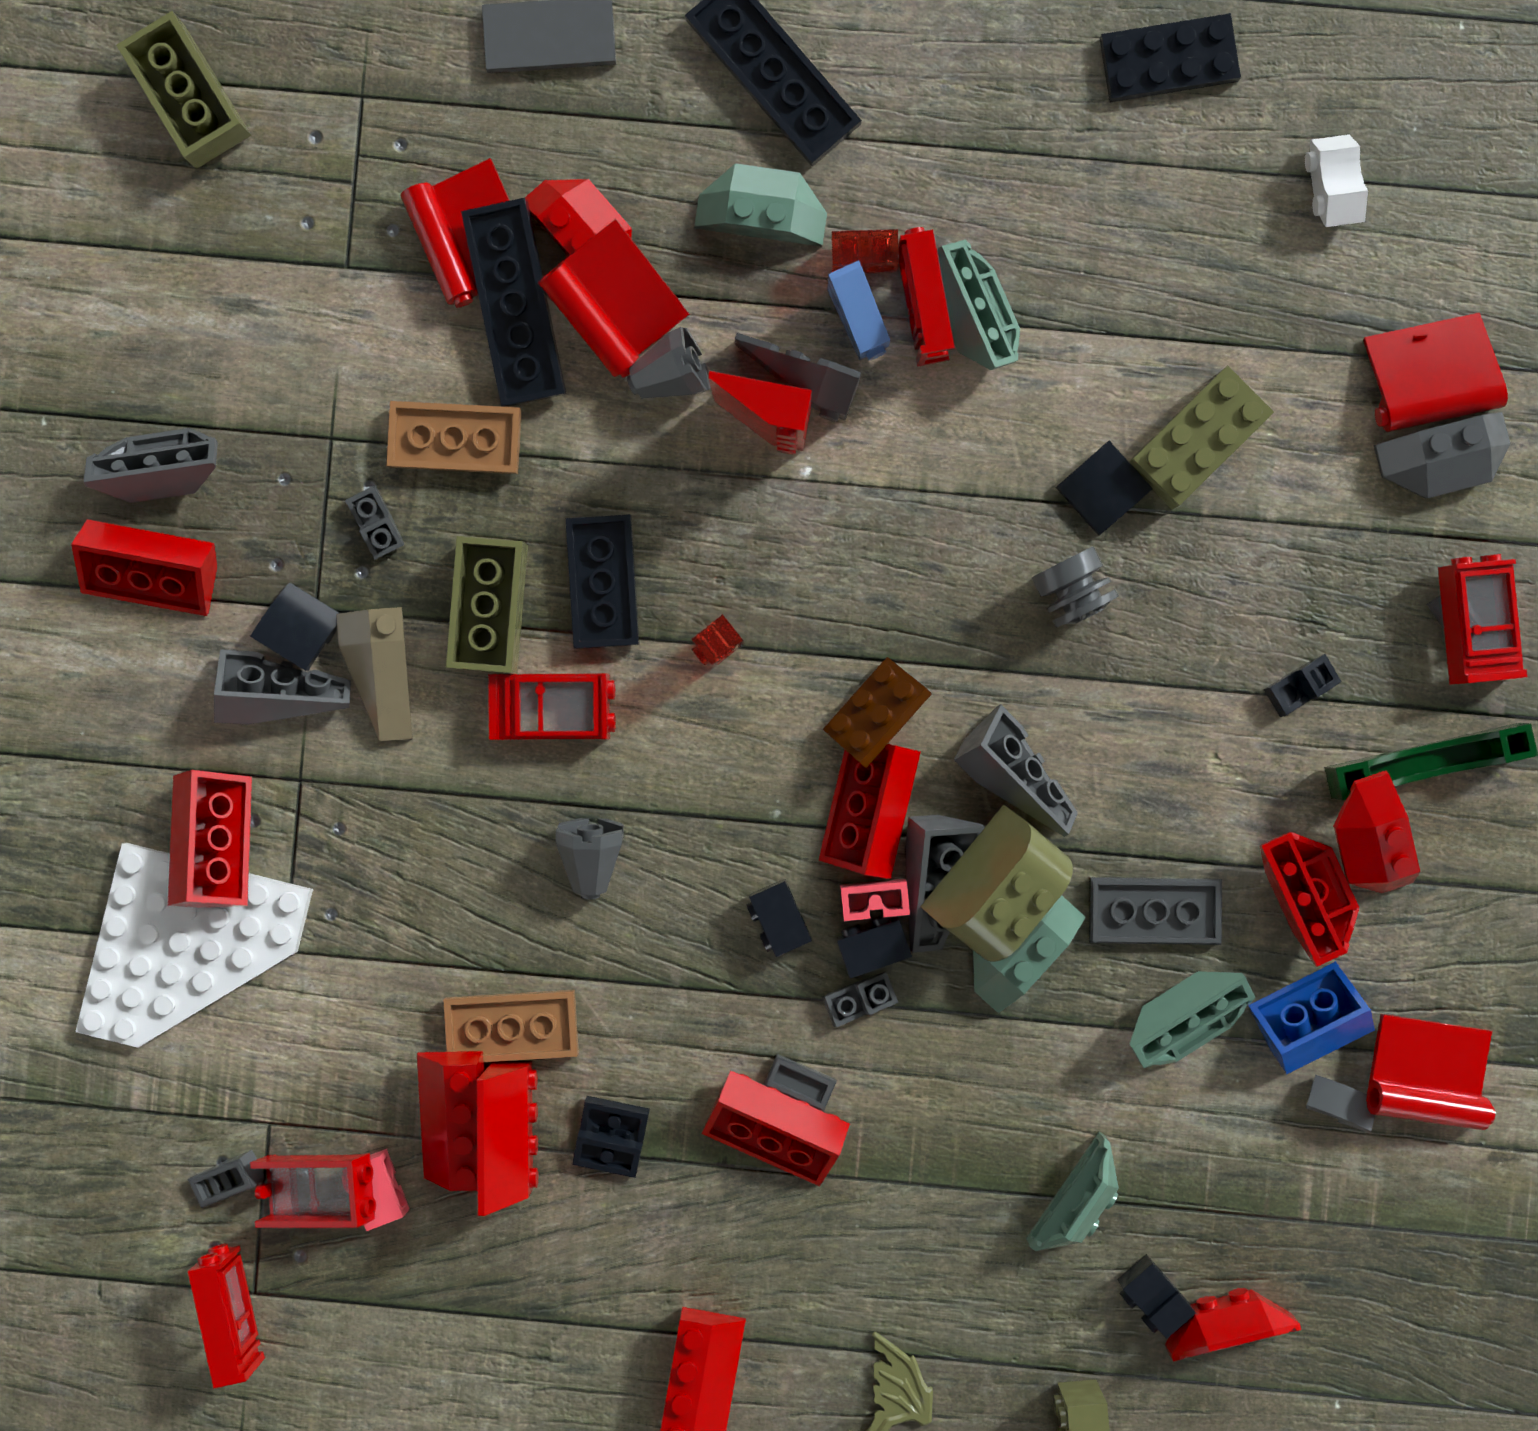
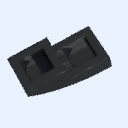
M1323 654L1263 690L1279 717H1283L1311 699L1320 697L1342 681L1326 654Z

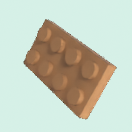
M390 401L386 466L389 468L518 474L522 410L519 407Z
M575 990L446 997L443 999L447 1052L483 1051L484 1062L577 1057L579 1055Z

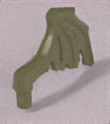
M874 1331L872 1333L874 1348L878 1352L884 1353L892 1365L881 1360L873 1363V1376L880 1383L879 1385H873L875 1393L873 1399L875 1404L881 1405L884 1410L879 1409L875 1411L873 1421L866 1431H889L893 1426L907 1421H916L921 1426L928 1425L932 1422L933 1388L928 1387L924 1382L914 1355L909 1357L886 1338Z

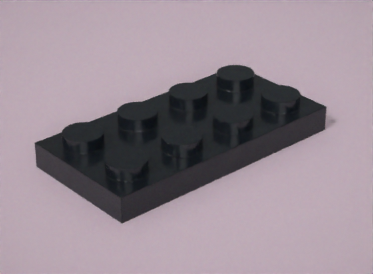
M1231 13L1104 33L1100 37L1109 102L1235 83L1241 78Z
M632 515L565 518L574 649L640 645Z

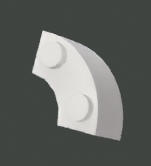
M1350 134L1310 140V152H1307L1305 155V168L1307 172H1311L1314 193L1312 202L1314 215L1320 216L1325 227L1365 222L1368 190L1361 174L1359 144Z

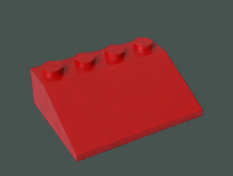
M709 371L708 380L715 403L769 444L777 446L778 452L796 454V450H804L811 413L812 390Z
M532 1061L492 1062L477 1079L478 1216H486L528 1199L533 1188L538 1186V1168H533V1155L538 1153V1136L533 1135L532 1123H536L538 1118L537 1103H532V1090H537L538 1075L537 1070H532Z

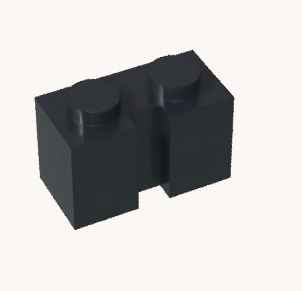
M782 879L749 895L751 902L746 904L752 920L754 922L759 920L764 932L760 934V937L767 952L773 950L775 956L778 957L812 941L810 932L786 879Z
M883 915L872 919L873 926L862 930L859 924L841 930L842 936L836 937L850 978L912 957L898 916L893 918L883 917Z
M1147 1254L1117 1279L1123 1289L1119 1294L1132 1309L1138 1306L1145 1313L1141 1319L1154 1334L1159 1330L1167 1339L1196 1314L1187 1299Z

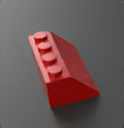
M88 519L71 543L81 593L202 616L208 615L217 572L214 543Z
M887 744L868 767L865 768L851 754L844 750L819 861L860 874L891 879L921 751Z
M189 770L173 775L168 906L197 908L248 906L252 777L199 770Z
M483 1051L418 1052L417 1070L424 1179L449 1191H478L477 1079L484 1072Z
M730 1070L701 1134L820 1187L840 1156L850 1123L841 1120L834 1114H827L818 1110L805 1101L791 1098L776 1088L767 1087L751 1080V1078L744 1074H738Z
M682 1307L660 1431L727 1430L746 1318Z

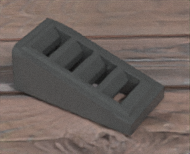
M252 1150L188 1179L201 1208L254 1188L264 1180L265 1175L262 1169L250 1168V1162L257 1160ZM230 1169L232 1170V1172H233V1174H234V1177H235V1179H236V1181H237L238 1184H235V1181H234V1179H233V1177H232V1175H231ZM217 1174H219L221 1181L225 1187V1190L223 1189ZM205 1179H208L214 1191V1195H211L205 1182Z

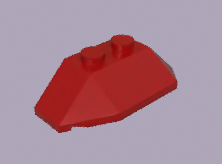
M589 179L544 180L525 197L528 201L530 214L567 256L571 255L615 218L632 239V228Z
M1385 770L1354 781L1350 788L1351 793L1344 802L1333 825L1348 883L1378 893H1385L1414 883L1420 873L1408 815L1389 773Z
M1293 832L1285 833L1261 844L1260 850L1265 874L1293 934L1313 964L1318 967L1346 954L1360 907L1332 847Z
M1237 1288L1229 1291L1226 1296L1218 1298L1215 1296H1205L1199 1298L1196 1301L1197 1303L1191 1304L1196 1314L1168 1338L1165 1347L1174 1362L1187 1357L1299 1331L1301 1326L1292 1313L1254 1290Z

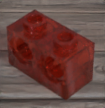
M898 229L832 231V272L858 260L864 273L897 272L899 264Z
M722 614L692 638L696 646L691 650L703 665H707L710 662L712 666L716 667L744 645L745 642Z

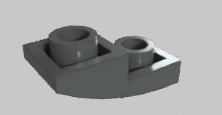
M376 485L345 500L360 527L359 532L374 559L404 545L396 524Z
M886 972L863 979L822 996L834 1027H839L864 1015H872L898 1003Z
M1315 1075L1306 1105L1307 1109L1337 1118L1339 1123L1370 1133L1375 1119V1115L1371 1114L1367 1108V1094L1336 1081Z

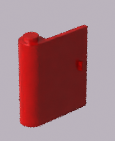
M491 158L433 186L427 182L410 186L400 195L448 305L455 304L456 308L469 305L474 301L473 297L478 295L461 211L510 201Z
M616 218L538 282L540 287L613 377L621 375L622 378L628 376L630 374L629 368L638 359L640 353L690 315Z
M1480 312L1367 336L1363 339L1382 395L1379 407L1375 409V420L1377 425L1383 427L1386 432L1499 409L1507 404L1508 392L1506 383Z
M1380 1013L1366 1102L1369 1112L1373 1115L1477 1130L1488 1129L1495 1120V1109L1490 1100L1482 1096V1089L1492 1031Z

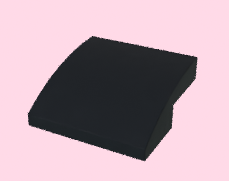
M1110 440L1056 487L1098 536L1153 489Z
M289 582L263 615L250 637L303 670L309 671L325 643L329 644L337 631L336 614L340 613Z
M586 1096L572 1165L636 1178L650 1108Z

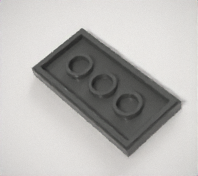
M542 0L482 5L487 73L617 65L612 0Z
M1090 877L1089 942L1221 945L1222 879Z

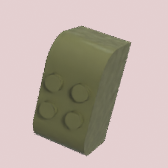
M1003 805L920 907L982 958L990 962L1000 961L1009 957L1021 946L1061 897L1070 883L1073 865L1066 854L1027 821Z

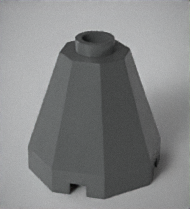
M679 327L668 332L629 368L630 376H627V382L634 395L639 394L641 399L696 395L711 390L708 380L709 371L705 363H700L698 356L702 355L688 328Z
M579 818L559 823L556 829V846L573 892L580 894L583 899L599 898L600 894L607 891L623 842L624 824L609 819H598L599 825L588 824L589 818Z

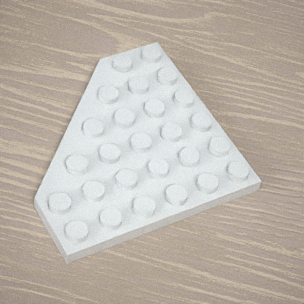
M122 843L76 1032L137 1048L148 1043L298 952L313 889L249 873L248 906L202 908L168 906L170 853L130 843Z

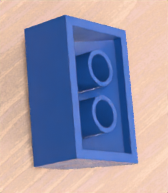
M1337 962L1248 1005L1269 1049L1286 1075L1375 1031L1371 1009Z

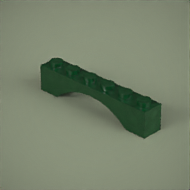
M1515 723L1324 767L1331 799L1346 800L1351 793L1350 788L1354 781L1385 770L1389 773L1396 787L1444 774L1538 756L1531 723Z

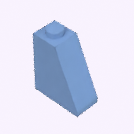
M858 260L828 274L827 290L859 360L867 357L870 361L886 353L885 348L889 347L890 338L863 268Z

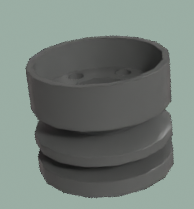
M1094 546L1031 578L1040 597L1055 593L1058 598L1047 608L1048 613L1063 607L1065 614L1052 620L1056 628L1061 625L1076 624L1104 610L1113 599L1119 597L1115 589L1103 595L1099 592L1098 588L1111 582L1109 577L1094 581L1091 576L1103 566Z

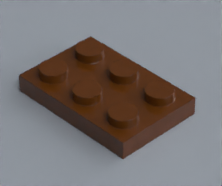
M886 657L822 730L867 768L932 693L890 658Z

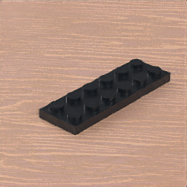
M702 0L685 14L687 23L812 167L861 125L862 120L758 0Z
M524 197L461 211L501 407L566 395L547 295L538 284L543 275L527 199Z

